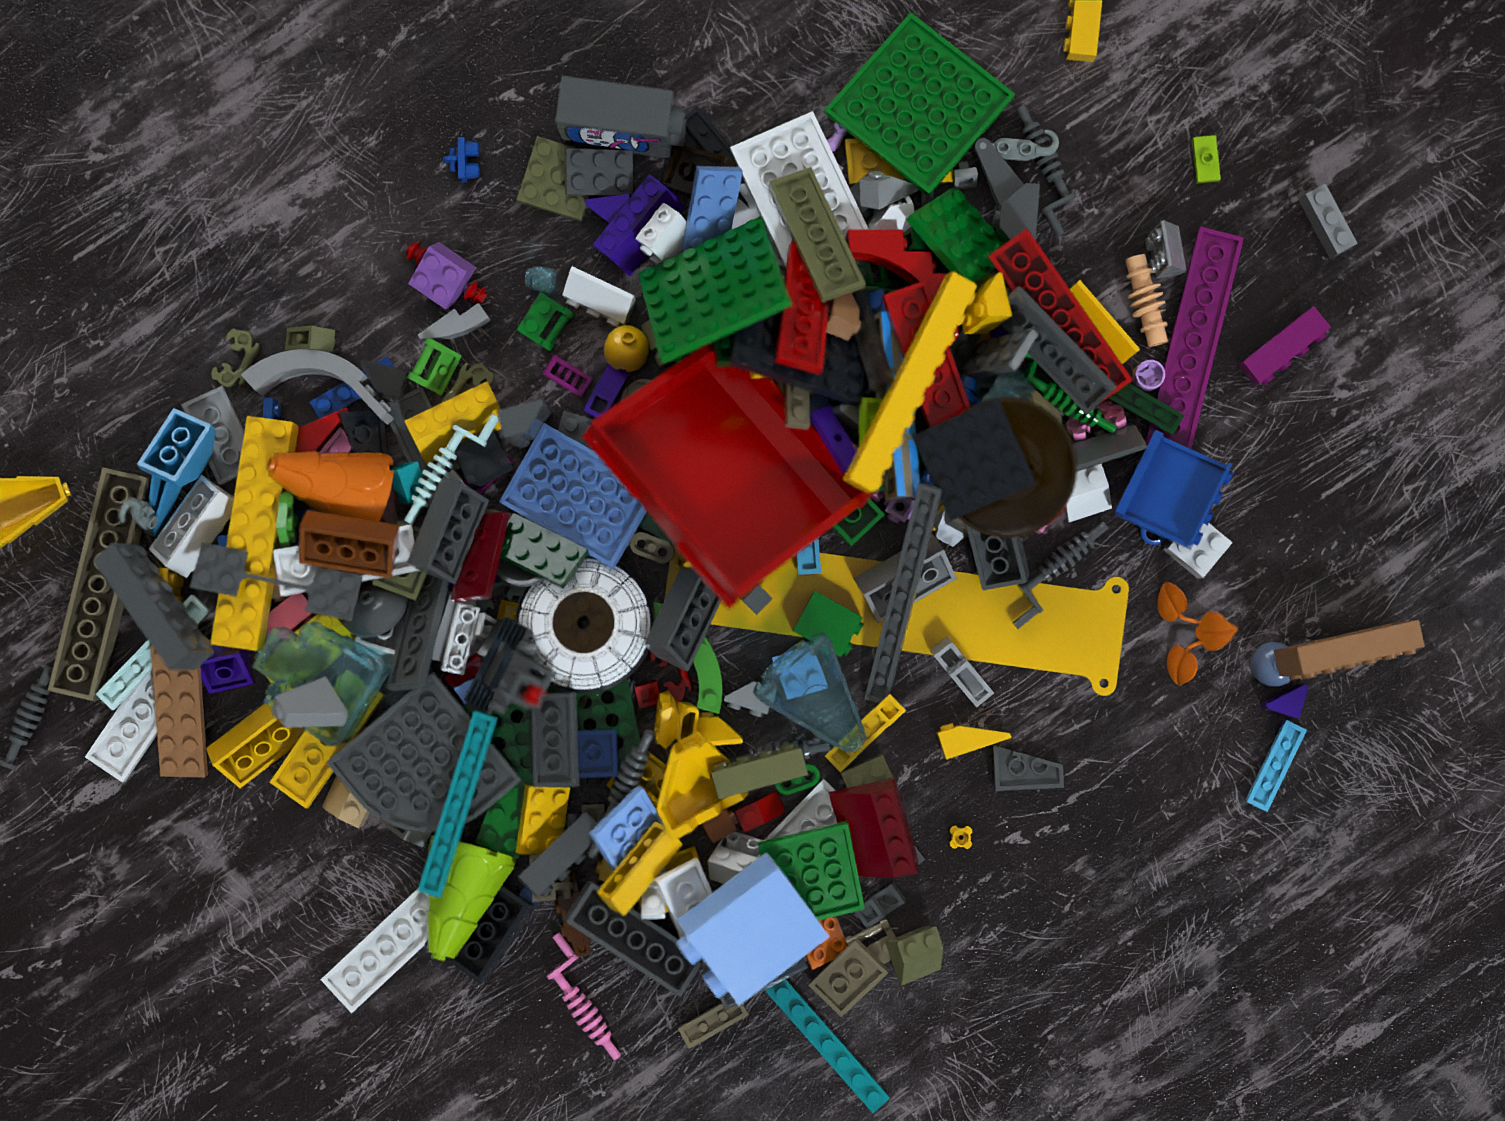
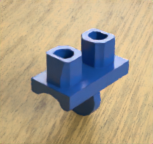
M458 137V156H456V149L450 148L449 156L443 157V163L449 164L450 172H456V165L458 164V178L461 179V183H468V179L480 177L479 164L468 163V156H479L478 142L466 141L465 137Z

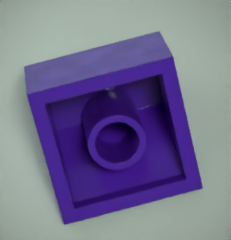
M210 645L214 653L200 665L201 678L209 694L254 684L247 649Z

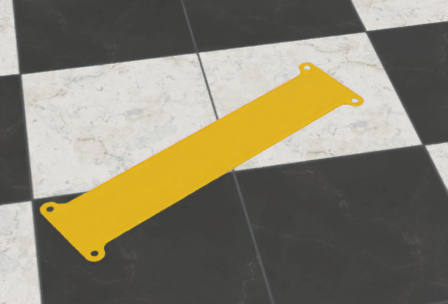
M672 542L674 555L669 564L665 599L679 572L675 565L678 557L681 561L684 558L676 549L674 542ZM820 553L821 573L798 575L797 555H795L759 583L772 600L757 615L741 599L729 610L721 601L711 624L802 637L793 632V629L812 594L816 591L863 617L861 622L864 625L858 636L853 634L850 640L851 643L878 647L884 620L877 623L853 578L883 561ZM954 571L957 579L913 604L902 651L933 655L930 650L948 637L966 660L1085 676L1090 680L1093 690L1101 696L1110 695L1116 689L1129 586L1123 578L1112 577L1105 583L1103 588L1096 591L1039 583L1030 590V593L1044 611L1035 615L1019 629L1012 622L1033 605L1020 591L1017 584L982 590L979 575ZM1119 585L1121 587L1120 593H1113L1112 587ZM1102 679H1106L1109 682L1106 688L1100 686Z

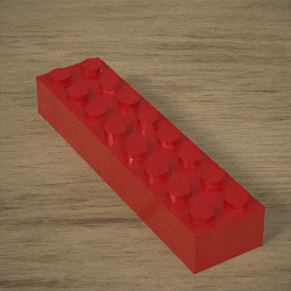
M1027 227L989 254V258L998 271L1002 273L1003 278L1012 291L1020 286L1117 386L1105 399L1133 381L1128 371Z

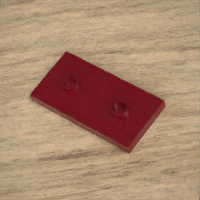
M505 511L483 514L479 527L475 530L473 542L456 584L453 586L450 600L455 603L491 599L509 514Z

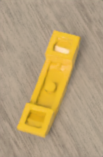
M889 694L860 720L825 757L841 773L857 755L897 720L906 709Z

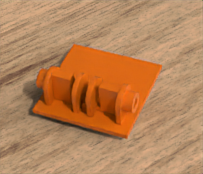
M837 917L818 921L829 937L806 954L812 970L832 961L848 946Z

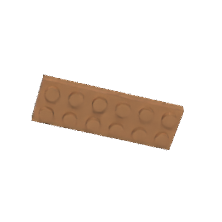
M151 645L160 776L206 777L208 769L201 666L196 670H169Z

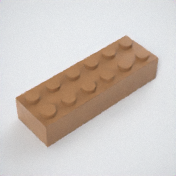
M1419 620L1385 624L1275 649L1274 652L1280 677L1289 676L1290 680L1312 678L1316 674L1321 673L1329 674L1336 672L1338 669L1355 668L1356 665L1372 664L1381 659H1394L1399 655L1415 654L1416 649L1425 646Z

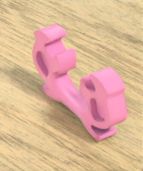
M1109 400L1095 407V409L1098 408L1102 411L1101 415H1104L1105 419L1117 425L1116 429L1126 425V416L1121 405H1112V400ZM1069 415V420L1066 422L1067 432L1073 436L1074 440L1086 439V432H1091L1090 426L1087 425V422L1082 423L1079 421V418L1075 420Z

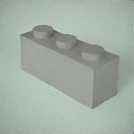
M1326 184L1306 193L1299 199L1330 259L1358 244Z

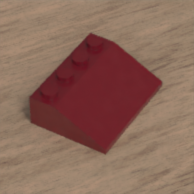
M896 778L829 792L837 823L844 821L848 823L859 877L895 878L917 873L919 860Z

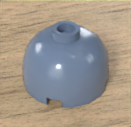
M1267 642L1258 647L1250 659V669L1256 680L1270 687H1280L1291 681L1289 676L1280 677L1274 652L1275 649L1288 647L1287 645L1280 642Z

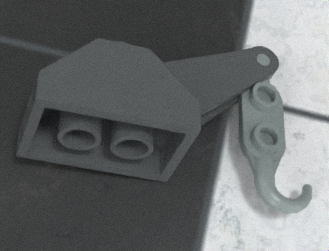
M1044 130V133L1052 138V145L1050 147H1041L1030 140L1000 138L995 143H991L986 138H980L975 143L974 151L998 210H995V215H993L992 228H996L997 236L1004 242H1007L1026 227L1036 240L1040 184H1023L1005 160L1029 161L1040 156L1052 155L1059 146L1058 136L1052 130Z

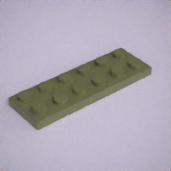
M810 167L769 181L768 186L821 302L865 288L866 283L812 168Z

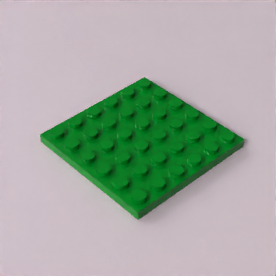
M910 12L824 109V114L929 196L1015 98V93Z
M761 216L638 273L657 350L663 364L792 306L771 240Z

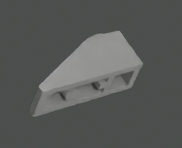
M879 171L870 172L868 176L860 179V203L863 207L881 209L919 191L912 183L883 175Z

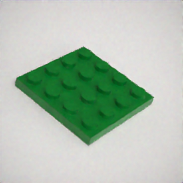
M957 188L949 189L906 219L950 272L954 271L972 283H976L996 268L989 258V254L1005 242L997 236L992 226L986 223L980 216L979 211L967 201L964 194Z
M847 821L757 843L760 857L766 852L769 854L817 921L865 909Z

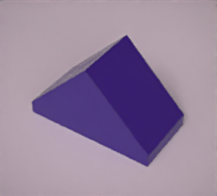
M623 194L585 199V204L610 223L632 195Z
M1300 683L1261 703V706L1264 709L1299 719L1308 686L1307 684Z

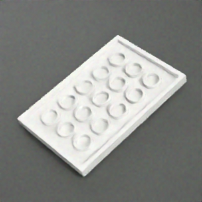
M813 111L730 147L737 166L743 171L742 177L785 269L788 246L791 241H794L768 186L771 180L811 167L843 236L845 237L848 230H869Z

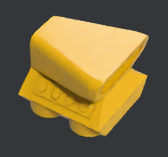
M669 690L658 695L654 723L656 744L661 745L665 749L676 738L680 741L696 733L699 715L696 706L690 702L676 701Z

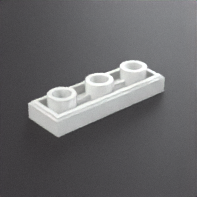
M456 603L440 670L464 675L480 611L479 607ZM463 635L464 639L459 643L458 637Z

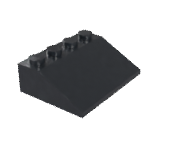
M503 883L494 896V900L477 922L478 926L455 958L446 957L445 959L478 983L488 982L536 906L519 896L520 892Z

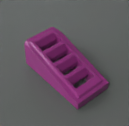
M556 355L551 356L541 375L581 398L593 379ZM557 363V364H559L560 366L558 367L557 371H556L555 374L553 375V374H551V371L553 370L555 364ZM563 369H568L563 379L561 380L559 376L562 373ZM573 372L576 375L572 380L571 384L569 385L566 382L568 381L569 377ZM582 377L584 380L577 390L574 387L579 378Z

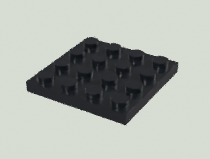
M999 397L912 436L935 487L943 489L941 500L951 521L1037 483Z

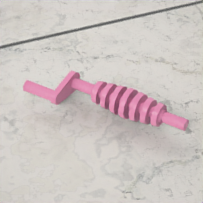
M558 932L552 938L568 959L546 977L549 980L554 978L563 990L564 996L562 999L564 1002L568 999L570 1000L566 1005L569 1010L573 1007L576 1008L571 1013L572 1017L575 1018L581 1015L575 1021L579 1026L586 1022L581 1029L584 1032L591 1029L592 1031L588 1034V1037L590 1039L597 1037L594 1043L597 1046L603 1045L612 1059L616 1060L621 1054L610 1040L612 1033L610 1030L604 1032L607 1028L605 1022L600 1025L598 1024L603 1019L601 1014L593 1017L598 1012L597 1007L594 1006L588 1010L587 1008L592 1005V1002L587 1000L583 1003L582 1000L586 998L585 994L577 995L576 993L580 989L577 986L571 987L561 973L579 956H576L571 946L562 934Z

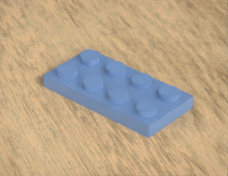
M696 167L682 244L683 251L695 248L708 239L715 238L732 229L743 174L740 167Z

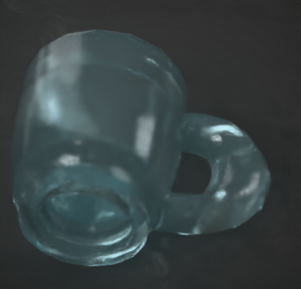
M541 266L527 269L525 275L526 286L545 293H552L554 291L557 280L555 269Z

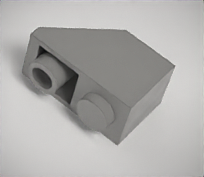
M753 681L726 695L724 701L728 702L727 707L740 710L742 706L750 709L749 714L762 717L763 713L768 714L775 688Z

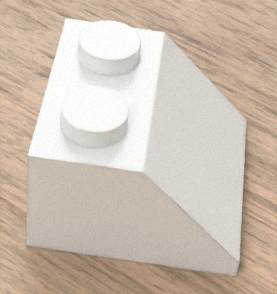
M1102 464L1077 471L1075 488L1064 508L1068 523L1112 509L1109 485Z

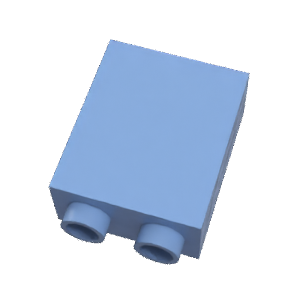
M766 852L677 919L685 936L676 943L692 965L701 958L705 960L711 969L702 977L718 998L729 992L738 1005H741L825 941L829 935Z

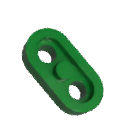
M805 764L807 771H811L813 774L811 779H805L804 776L790 779L791 785L789 787H785L782 782L776 783V788L780 793L790 795L813 787L820 779L819 770L812 764Z

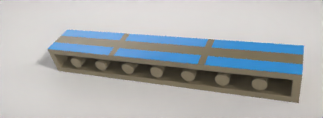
M880 312L869 317L876 398H882V401L903 361L887 312ZM914 412L912 414L914 416L912 424L909 428H905L902 434L904 440L898 449L895 448L892 454L894 459L891 466L883 472L885 500L915 498L918 484L921 482L917 446L912 437L916 435Z

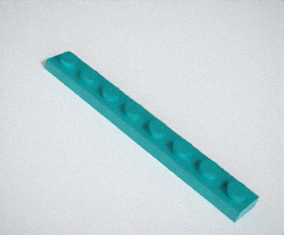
M478 711L473 713L418 888L420 892L441 898L496 726L497 717Z
M787 979L765 990L872 1113L876 1112L890 1099V1096Z

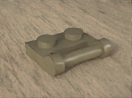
M883 918L854 936L849 935L845 940L848 945L855 938L862 942L884 930L887 935L866 947L885 964L891 960L886 941L896 938L886 918Z

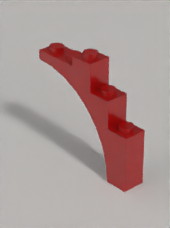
M848 230L844 237L854 260L881 266L897 274L910 285L926 280L932 300H934L947 274H933L935 273L936 263L932 259L931 252H905L907 250V239L903 238V230ZM958 326L954 331L956 335L951 345L958 339Z

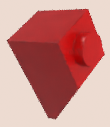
M777 791L735 809L744 832L758 827L786 812Z

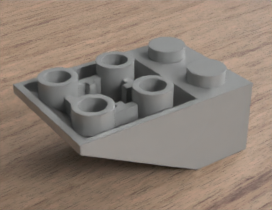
M1161 221L1146 238L1147 251H1151L1152 260L1149 261V266L1153 269L1155 279L1182 275L1187 271L1179 226L1167 221Z

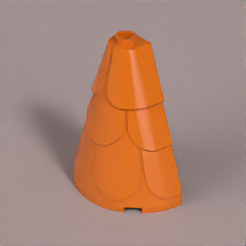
M317 451L277 453L269 459L267 470H270L268 476L287 492H290L297 500L304 501L316 512L377 522L380 521L385 510L394 471L389 470V465H393L392 457L381 452L318 453Z

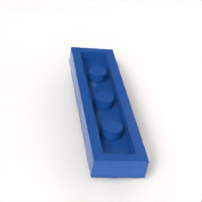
M388 356L362 371L372 381L368 385L374 391L400 377ZM343 382L310 401V404L320 419L343 408H348L362 398L351 386Z

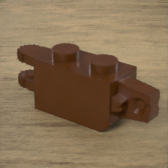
M576 873L570 874V882H573L572 899L562 900V891H559L558 900L555 901L557 913L562 914V919L582 890L579 888ZM566 922L560 923L563 937L567 936V941H571L576 956L589 954L591 952L590 938Z

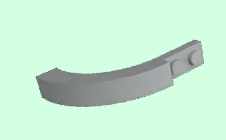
M312 349L280 352L257 362L241 374L251 387L262 396L281 382L297 376L310 374L331 376L351 386L387 425L394 419L389 413L392 409L383 400L378 402L375 398L377 393L368 385L372 381L352 363L329 352Z

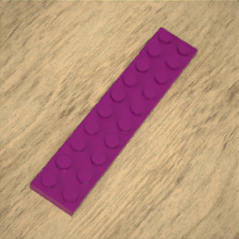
M1201 226L1198 228L1164 363L1165 379L1158 387L1156 395L1157 400L1185 416L1173 435L1149 423L1145 439L1147 446L1155 430L1164 433L1163 437L1189 449L1192 448L1244 237Z

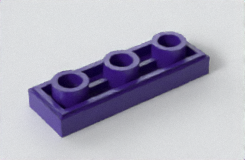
M830 406L811 412L810 419L842 474L846 473L857 453L852 442Z

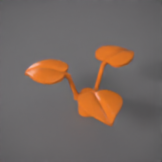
M1165 582L1161 586L1157 599V609L1160 616L1168 622L1175 621L1178 617L1181 620L1198 625L1195 635L1199 641L1188 645L1185 649L1180 645H1175L1167 656L1169 675L1176 685L1182 686L1194 678L1198 669L1197 659L1189 651L1201 644L1209 651H1216L1231 640L1238 628L1217 612L1206 613L1200 621L1183 616L1182 613L1188 607L1186 596L1176 585Z

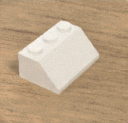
M571 267L562 294L564 299H566V304L576 309L581 306L587 309V314L598 318L600 315L606 318V322L614 327L627 325L637 304L634 295L575 267Z

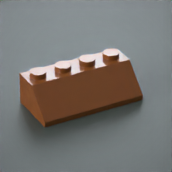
M307 510L300 525L299 563L392 578L399 542V525Z

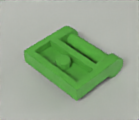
M427 337L424 342L426 345L413 371L409 372L407 378L442 396L462 355ZM433 349H436L437 352L424 378L420 377Z
M284 492L279 497L276 529L281 549L292 547V543L297 541V531L294 528L298 526L299 519L294 513V498L290 492Z

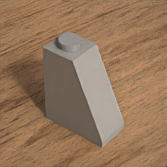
M326 676L275 696L274 706L272 707L274 717L280 720L284 727L343 726L346 724L348 715L347 709Z

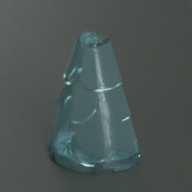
M818 633L810 637L811 641L807 643L804 640L800 641L775 660L761 675L764 680L761 684L759 682L755 684L753 693L760 702L812 731L815 736L850 754L852 751L859 750L863 746V741L867 738L856 703L851 698L832 642L826 634Z

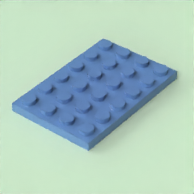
M543 423L499 501L532 522L587 548L590 556L613 569L647 512L641 503L631 496L593 450Z

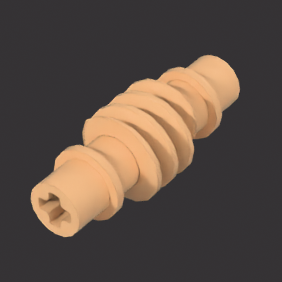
M1145 254L1127 258L1125 261L1129 274L1126 275V278L1131 280L1133 291H1131L1133 293L1128 296V300L1135 301L1130 305L1131 309H1139L1132 316L1134 318H1141L1143 328L1140 331L1145 333L1148 347L1167 343L1168 338L1165 331L1167 322H1163L1161 312L1165 310H1159V307L1166 302L1157 301L1156 299L1163 295V292H1154L1161 284H1153L1151 278L1153 269L1148 267Z

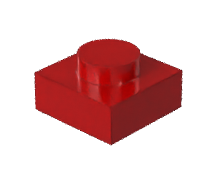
M656 679L634 685L639 709L657 704L659 690Z

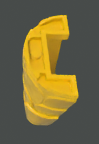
M17 476L16 478H0V549L7 543L13 542L31 526H37L68 502L67 496H70L71 492L67 482L62 484L59 477Z

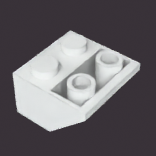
M908 195L881 209H874L873 215L865 223L869 230H903L904 233L911 227L906 219L914 213L913 202Z
M736 831L722 838L708 860L709 878L725 884L760 857L757 843L764 840Z

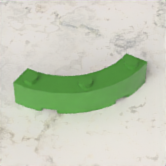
M654 601L652 608L654 622L663 605ZM705 636L693 660L699 680L697 708L719 714L723 695L721 669L716 653Z

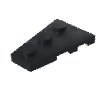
M374 411L337 413L353 453L381 452L387 454L385 423Z

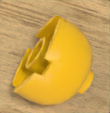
M623 325L613 329L608 334L604 343V356L607 363L614 369L619 370L620 368L626 370V372H632L640 369L647 361L649 342L646 335L640 329L631 325Z

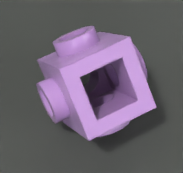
M913 498L885 500L883 505L886 506L884 511L888 512L886 517L897 524L900 520L903 522L906 519L910 520L914 504ZM898 502L904 504L902 511L896 510L895 506Z

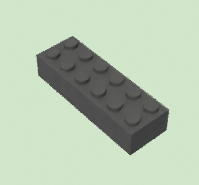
M111 543L93 560L95 565L168 669L196 670L214 653L208 638L198 630L196 621L186 613L184 604L174 596L171 586L159 575V569L147 558V553L143 547L133 544Z
M587 881L562 920L672 993L681 997L704 959L701 958L692 965L677 945V938L650 920L642 919V915L632 908L625 916L610 909L596 893L600 887Z

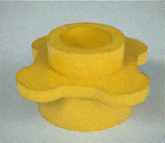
M952 826L950 828L952 840L949 844L952 848L964 847L969 849L972 846L970 836L972 829L969 826L964 828Z

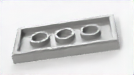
M222 385L181 404L186 414L211 424L216 430L209 466L219 486L237 479L245 432L228 393Z

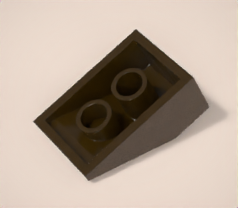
M685 145L683 147L674 146L661 183L670 190L691 197L697 166H738L736 162L725 156Z

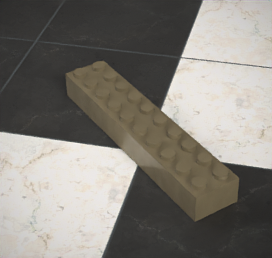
M102 468L48 691L90 701L101 700L96 693L106 682L124 604L93 560L111 543L139 545L143 529L132 518L130 513L131 507L126 511L125 522L123 523L119 519V511L122 504L132 497L149 504L150 478Z

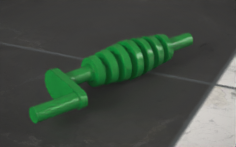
M1026 353L1024 358L1028 359L1029 363L1020 380L1021 385L1026 386L1029 383L1042 391V397L1045 400L1049 399V403L1053 406L1056 404V408L1059 411L1063 410V414L1066 416L1070 415L1075 420L1079 418L1080 422H1087V425L1091 427L1097 424L1110 433L1116 430L1117 425L1103 418L1100 409L1094 408L1087 415L1059 385L1056 387L1057 384L1055 382L1045 383L1033 376L1038 363Z

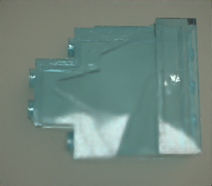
M319 622L305 624L300 630V636L285 626L273 628L266 636V644L257 652L255 656L256 661L253 665V668L274 681L267 688V696L263 702L273 707L275 696L326 676L348 711L346 724L343 726L302 728L330 747L349 742L389 674L392 663L347 635L341 636Z

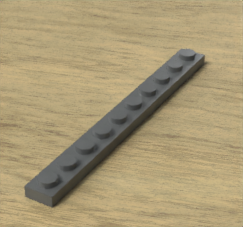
M922 482L918 484L864 699L880 703L891 694L943 491L942 488Z

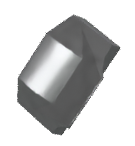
M944 505L939 506L935 518V538L954 547L962 539L968 537L966 524L959 518L951 521Z

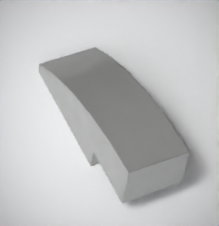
M477 303L462 315H459L453 309L419 333L418 336L423 342H425L427 337L435 341L449 340L480 329L491 322V319L481 305Z
M948 637L930 650L976 707L994 694Z

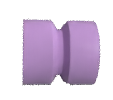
M1146 360L1132 370L1130 376L1133 381L1131 384L1145 393L1155 390L1164 382V367L1155 360Z

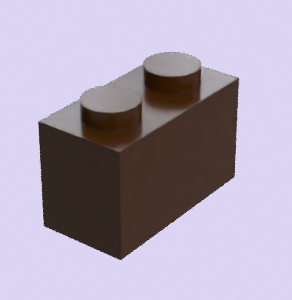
M727 807L719 815L702 824L712 843H715L737 831V823L739 821L734 809H728Z

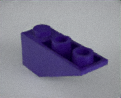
M608 364L583 411L587 415L598 418L613 408L631 372H626V370L620 368L619 370L614 369Z

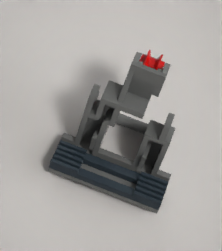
M508 617L503 618L463 701L483 711L486 710L489 714H492L494 710L504 714L510 701L528 709L532 708V706L538 709L541 708V700L547 694L546 690L557 673L531 660L536 651V644L529 641L532 629ZM531 668L544 673L541 680L529 674ZM523 684L528 688L526 693H520Z

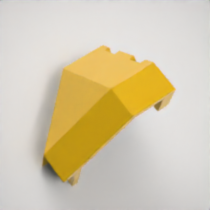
M699 731L672 746L656 808L672 840L693 831L699 824L719 815L725 808L744 800L749 794L747 791L718 799L710 769L714 768V764L727 761L728 764L732 762Z

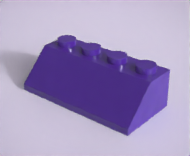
M649 174L593 243V247L598 253L630 277L647 257L640 249L641 244L635 238L652 218L655 211L663 203L680 214L686 207L667 187Z

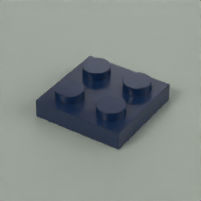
M617 729L577 731L579 778L618 776Z

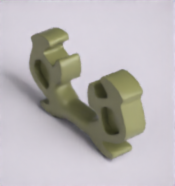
M233 328L228 332L226 338L229 340L234 339L235 341L233 345H229L231 349L239 352L245 349L242 364L236 372L233 371L231 365L226 363L221 364L224 367L221 372L216 367L212 370V379L227 388L233 387L239 380L240 386L246 384L247 381L241 374L250 368L253 359L259 353L261 347L259 343H255L254 346V339L251 333L242 330L238 331Z
M465 363L459 371V376L454 386L444 396L443 402L459 395L464 384L469 379H473L475 386L480 385L485 380L491 386L494 382V374L489 372L482 364H476L467 371L469 365Z

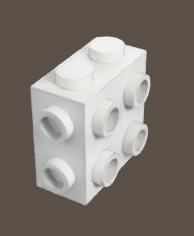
M663 203L655 211L645 227L640 230L635 239L641 244L640 249L646 255L651 256L649 259L655 265L684 252L682 244L686 220L679 212Z

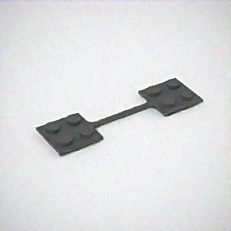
M202 542L190 587L237 597L240 583L244 578L307 590L309 598L306 612L352 621L363 576L318 566L316 567L313 582L307 586L248 574L245 571L248 552Z

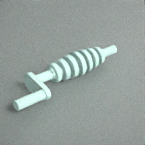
M491 414L479 437L455 424L453 425L452 429L455 430V433L447 447H441L438 450L442 453L441 457L437 455L433 457L434 460L438 461L437 464L429 462L427 465L433 469L432 473L425 469L423 470L422 474L429 478L427 481L422 478L419 479L418 482L423 484L424 487L421 489L416 486L415 491L420 494L418 497L412 495L411 499L414 500V504L404 521L413 524L420 510L424 507L428 508L430 504L426 500L427 498L433 500L434 496L430 493L432 490L436 492L438 487L435 484L437 482L440 483L441 474L449 477L450 473L444 469L446 466L452 469L453 464L449 460L450 458L456 460L455 450L463 436L485 447L486 441L499 421L497 416Z

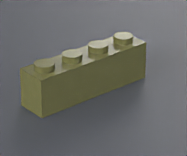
M794 743L782 745L780 750L773 752L772 749L760 751L758 756L751 758L750 755H744L736 758L737 761L728 764L727 761L714 764V768L710 769L718 799L808 775L801 747L794 745Z

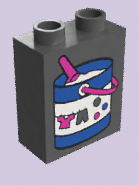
M562 76L555 122L564 144L603 150L633 151V154L668 159L671 157L672 145L684 146L687 127L685 107L675 106L673 91Z

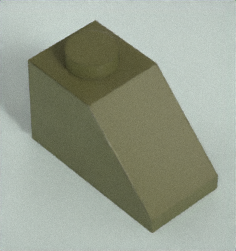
M317 326L287 328L285 350L312 349L333 353L335 330Z

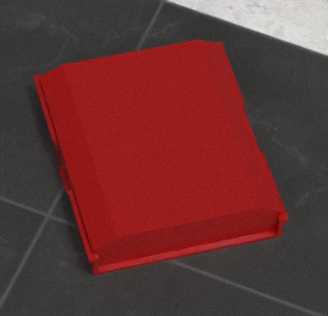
M711 342L702 346L593 420L586 433L582 435L585 442L631 496L641 503L675 543L676 549L728 610L735 606L748 591L856 508L861 509L872 497L871 493H866L843 480L846 473L842 474L821 436L811 424L807 430L785 427L784 393L772 379L767 377L752 379L750 372L733 366L716 367Z

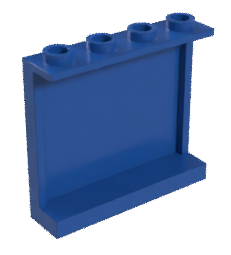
M1155 430L1120 500L1115 516L1191 550L1193 545H1199L1203 536L1200 530L1203 524L1208 526L1214 514L1210 512L1213 504L1218 505L1222 498L1223 492L1220 489L1223 483L1228 485L1234 473L1230 471L1232 464L1228 463V465L1218 462L1163 437L1164 433Z

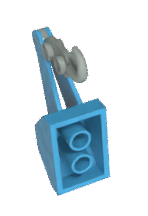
M173 408L137 463L142 471L152 475L149 504L133 497L128 498L122 504L119 511V519L122 523L125 522L126 511L131 507L130 513L132 518L140 528L144 529L147 534L157 538L165 527L182 486L198 479L211 460L216 430L211 424Z

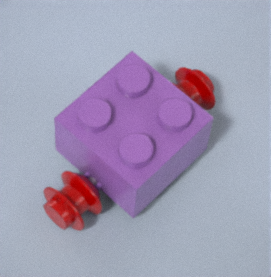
M418 241L416 244L411 243L407 248V261L414 259L415 266L417 267L408 283L444 309L455 305L462 292H464V300L469 298L473 300V306L477 303L481 305L487 297L486 287L481 289L477 287L478 281L468 283L476 269L474 265L440 242L422 249L420 248L421 242Z

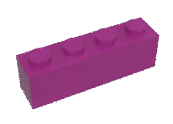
M1313 306L1238 366L1254 386L1260 383L1266 385L1274 378L1273 373L1280 369L1282 372L1292 364L1290 359L1295 355L1301 357L1310 350L1309 344L1313 341L1317 344L1327 336L1326 331L1331 326Z

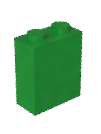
M814 591L793 632L839 657L842 654L847 656L853 645L850 642L853 634L858 636L864 625L861 622L863 617Z

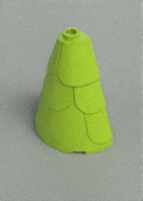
M432 835L430 837V844L428 846V856L435 837ZM459 842L442 897L438 898L428 894L429 910L426 911L428 952L432 953L431 958L445 961L446 957L455 958L478 926L477 922L494 900V896L514 869L516 858Z

